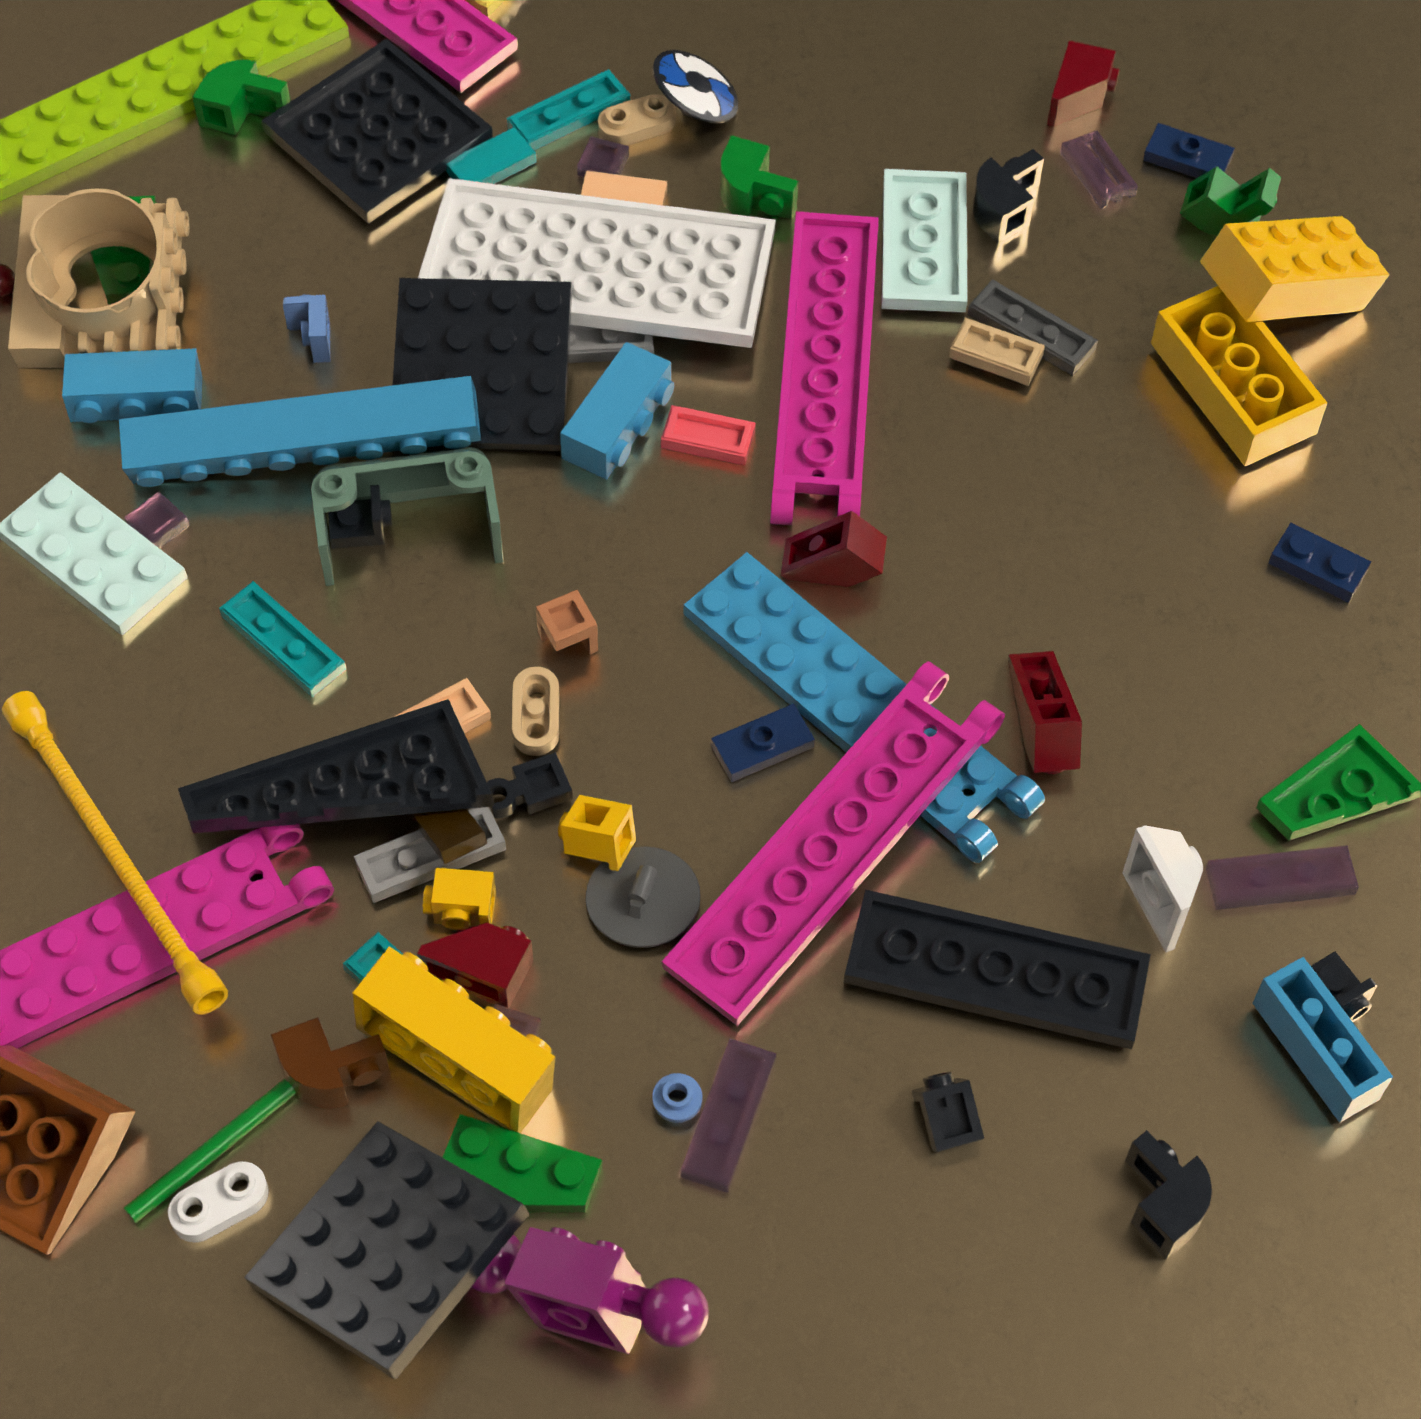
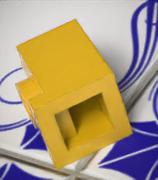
M579 795L569 812L563 813L558 826V837L560 840H563L565 854L608 862L609 870L619 871L636 842L632 805Z
M436 868L434 884L426 885L424 889L423 914H432L434 924H442L444 927L453 930H465L487 922L492 924L496 899L494 872Z

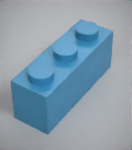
M625 342L560 432L562 459L606 480L616 466L622 467L630 455L634 440L638 435L644 436L653 420V413L659 405H666L672 396L675 384L671 381V362Z
M196 348L65 354L62 397L70 422L94 423L97 421L119 420L201 409L202 371Z
M1304 956L1265 977L1252 1004L1339 1123L1379 1101L1393 1075Z

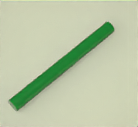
M286 1079L280 1081L124 1206L123 1209L130 1219L136 1224L295 1096L296 1091Z

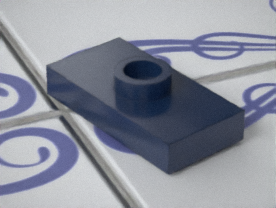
M1158 123L1145 149L1143 161L1199 178L1216 166L1226 173L1235 148Z
M794 703L711 738V747L731 783L810 750L815 745V739Z

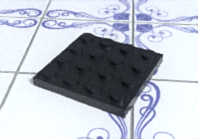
M387 38L262 120L263 131L368 224L446 171L447 163L462 153L493 138L492 126Z
M399 278L392 386L471 376L477 396L481 441L471 442L468 447L476 449L561 451L560 432L566 426L572 283L562 281ZM443 445V446H435V447H427V448H446V447Z
M377 1121L244 1278L253 1289L396 1380L526 1220L529 1213L523 1203Z

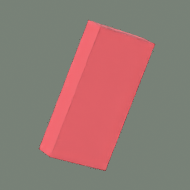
M671 405L661 437V448L745 466L754 438L756 423Z

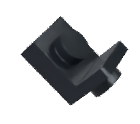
M370 485L371 499L355 500L346 509L328 512L332 549L385 545L384 527L392 526L390 500L381 499L379 485Z
M1336 951L1311 965L1352 1022L1362 1017L1372 1007L1369 1001L1378 985L1372 978L1361 983Z
M944 1072L923 1078L925 1087L912 1090L914 1101H919L921 1104L932 1151L939 1152L985 1139L970 1080L954 1079L952 1072Z

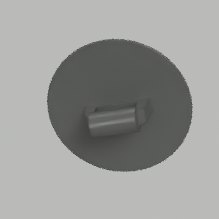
M633 847L619 871L609 870L608 862L600 863L592 873L586 889L587 911L596 928L609 939L630 947H654L674 940L692 924L700 906V886L690 866L677 855L655 847Z

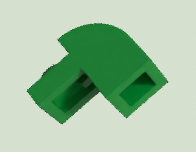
M234 60L215 67L203 78L192 96L199 126L233 135L237 134L248 113L268 117L290 102L287 82L259 75L257 63L253 60Z
M731 135L721 157L720 196L725 207L734 215L750 216L754 209L768 215L792 220L797 209L798 180L769 172L770 146Z
M1216 166L1188 184L1180 215L1204 233L1217 236L1227 223L1258 222L1261 216L1267 215L1276 205L1278 199L1276 195L1281 176L1271 168H1268L1240 185Z

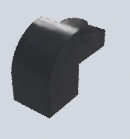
M1034 149L1020 157L1009 159L1003 167L990 157L982 164L977 173L972 208L973 215L978 225L997 244L1030 224L1034 197L1029 192L1040 184L1044 158Z
M1146 1130L1132 1142L1125 1161L1154 1192L1138 1204L1131 1223L1167 1260L1197 1232L1211 1202L1212 1184L1206 1166L1198 1156L1182 1167L1179 1164L1178 1156L1171 1146L1163 1140H1156Z

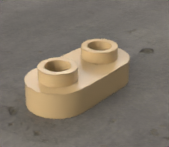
M651 94L608 107L598 117L599 137L607 145L624 147L666 134L675 126L676 106L664 95Z
M543 667L524 669L515 677L513 682V741L521 752L531 756H540L550 752L559 740V682L553 672ZM533 693H541L544 695L539 699H533L529 697ZM535 732L543 734L541 738L533 739L529 737L530 734Z

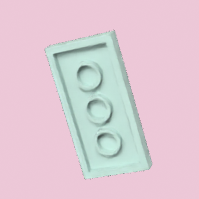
M884 169L881 309L966 312L967 172Z
M61 472L0 522V539L121 635H124L187 579L183 566Z

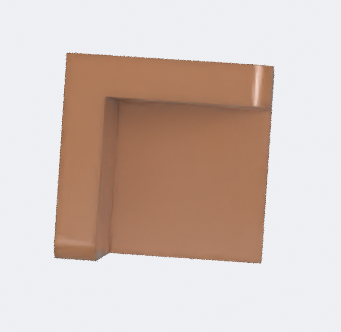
M578 590L536 606L537 631L542 641L549 639L556 651L582 641L589 655L598 651L597 623Z

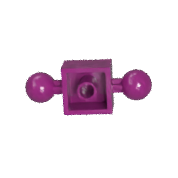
M530 1227L522 1244L513 1234L471 1286L473 1289L486 1294L501 1293L509 1289L538 1328L626 1354L630 1353L641 1325H643L648 1336L656 1343L665 1347L679 1348L697 1340L704 1332L709 1318V1307L705 1295L698 1286L689 1280L667 1278L657 1282L651 1288H646L641 1280V1274L633 1269L626 1259V1253L622 1248L604 1240H597L595 1245L583 1242L571 1232L557 1227H552L550 1232Z

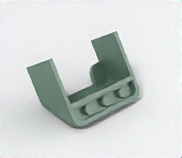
M476 448L445 449L419 454L331 464L321 468L313 478L311 493L318 549L326 586L335 585L326 513L346 509L355 500L371 499L370 485H379L381 499L390 500V503L484 492L495 563L504 562L500 518L491 464L486 455Z

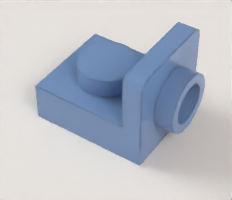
M326 295L284 297L283 309L287 329L301 330L303 346H311L313 363L331 362L330 319Z

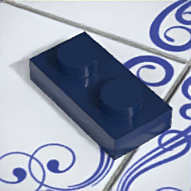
M1290 523L1273 550L1268 564L1349 603L1368 572L1371 561Z

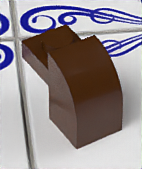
M318 1017L271 1034L285 1079L294 1088L299 1099L315 1107L334 1109L348 1106L344 1087L352 1084L355 1086L370 1084L376 1081L382 1073L390 1071L386 1052L379 1034L333 1051L330 1050Z

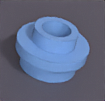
M673 1073L666 1075L654 1087L652 1094L654 1109L660 1117L669 1122L681 1123L688 1121L701 1108L702 1090L697 1081L686 1074ZM674 1090H681L687 1097L683 1101L674 1102L668 1095Z

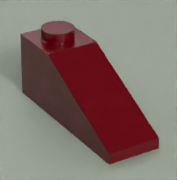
M1054 651L1009 654L1008 663L1024 746L1033 772L1058 774L1064 770L1080 769L1082 719Z

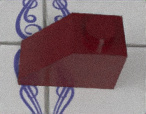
M1069 40L1051 97L1047 126L1056 127L1102 108L1107 91L1115 92L1120 69L1113 67L1115 50Z
M849 511L786 538L780 576L786 580L851 587L883 574L887 536L853 511Z
M488 922L423 944L417 952L418 958L427 965V972L442 982L445 979L453 980L462 986L468 994L509 1010L533 963L532 940L528 939L522 931L512 926L505 925L500 928Z

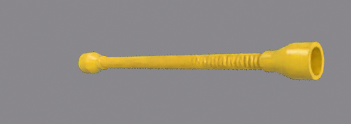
M20 691L13 694L2 706L3 716L12 730L27 739L31 746L40 753L53 776L69 798V801L75 807L80 818L86 824V827L97 841L106 858H108V861L122 880L131 897H133L136 905L156 933V936L162 942L165 950L168 951V954L174 961L173 967L179 974L181 993L194 1013L200 1015L216 1010L226 1001L228 989L212 968L202 963L193 951H189L186 943L174 928L160 903L154 897V894L149 889L145 880H143L134 863L117 840V837L82 786V783L76 777L71 766L52 740L53 734L47 726L46 711L36 695L30 691Z

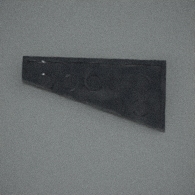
M449 699L178 788L193 834L494 807L492 792Z

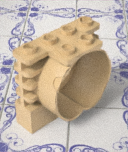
M98 188L79 190L69 193V195H23L8 350L19 368H64L65 354L180 349L181 334L179 326H176V313H182L184 307L183 290L179 287V275H185L186 253L181 247L182 237H188L189 216L187 211L181 210L177 198H167L166 203H153L152 198H142L141 203H137L118 191ZM122 246L142 253L153 263L151 271L143 283L124 299L99 308L80 309L68 307L77 293L76 285L70 276L71 267L84 254L101 247Z

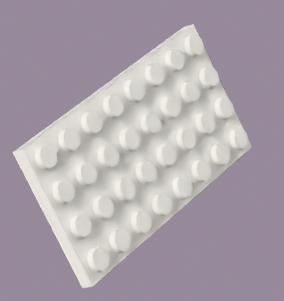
M449 178L418 278L571 282V325L752 348L775 232V220Z

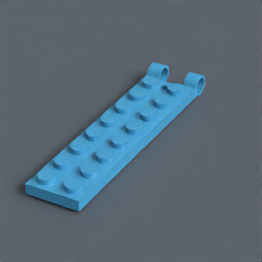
M748 552L683 605V614L789 705L794 703L802 716L846 753L907 685ZM928 728L923 733L928 737H932L937 732L932 728ZM980 746L920 816L957 846L965 857L975 863H980L998 846V842L994 833L987 825L978 819L972 818L995 797H998L1016 816L1027 819L1045 803V796L1032 779L1025 775L1017 776ZM971 789L974 795L965 796L962 790Z

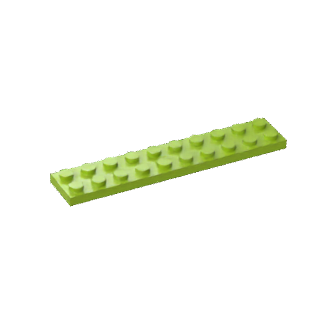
M257 0L0 119V202L195 110L192 96L203 78L215 67L234 60H253L257 63L259 75L267 76L348 38V25L327 0Z

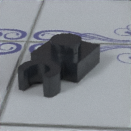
M556 752L513 766V780L508 781L503 778H494L487 781L492 796L503 795L506 797L503 801L495 803L494 807H492L494 818L497 819L511 815L516 806L525 804L528 814H532L573 799L572 788Z

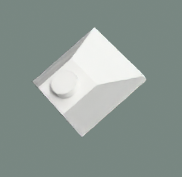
M1144 825L1136 828L1122 873L1165 952H1169L1175 949L1203 872V863L1198 851L1193 846H1188L1181 832Z

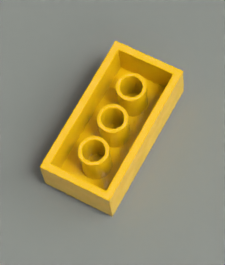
M1343 216L1227 223L1200 260V263L1245 322L1363 311L1390 275L1379 262L1378 255L1365 245L1355 232L1354 225Z
M1219 286L1158 311L1151 345L1244 466L1317 434L1327 401L1263 321L1245 322Z
M389 946L353 991L356 1029L368 1037L379 1034L382 1044L387 1050L503 1128L521 1133L552 1091L555 1056L551 1054L552 1049L539 1037L533 1034H527L525 1037L510 1027L508 1018L497 1009L486 1006L483 1009L468 999L469 994L458 983L450 979H445L442 982L427 972V965L410 952L400 954Z

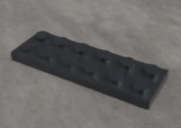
M865 889L843 983L1132 1049L1135 1043L1151 954Z

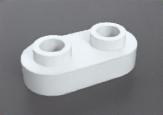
M235 1162L183 1189L174 1196L168 1209V1217L173 1230L185 1241L201 1242L255 1214L264 1206L268 1198V1185L261 1169L252 1163ZM236 1181H248L249 1185L245 1190L241 1192L232 1190V1186ZM192 1205H201L203 1207L201 1213L195 1217L185 1215L186 1210Z

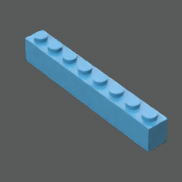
M471 376L119 419L122 470L133 484L137 483L144 487L158 486L163 484L164 480L181 478L185 481H200L206 479L208 474L224 472L230 476H242L249 474L251 469L264 467L283 471L294 468L297 463L313 462L317 465H331L337 463L339 458L356 456L362 460H372L380 458L383 453L400 451L403 454H419L425 452L427 447L443 445L449 449H461L468 447L471 442L481 441L477 396Z

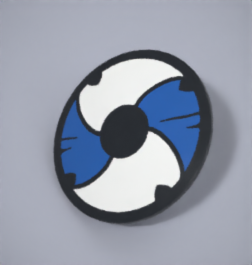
M667 50L660 53L654 60L652 70L656 84L666 98L679 108L685 116H692L709 123H724L731 120L737 113L739 106L738 97L732 84L720 70L705 59L686 51Z

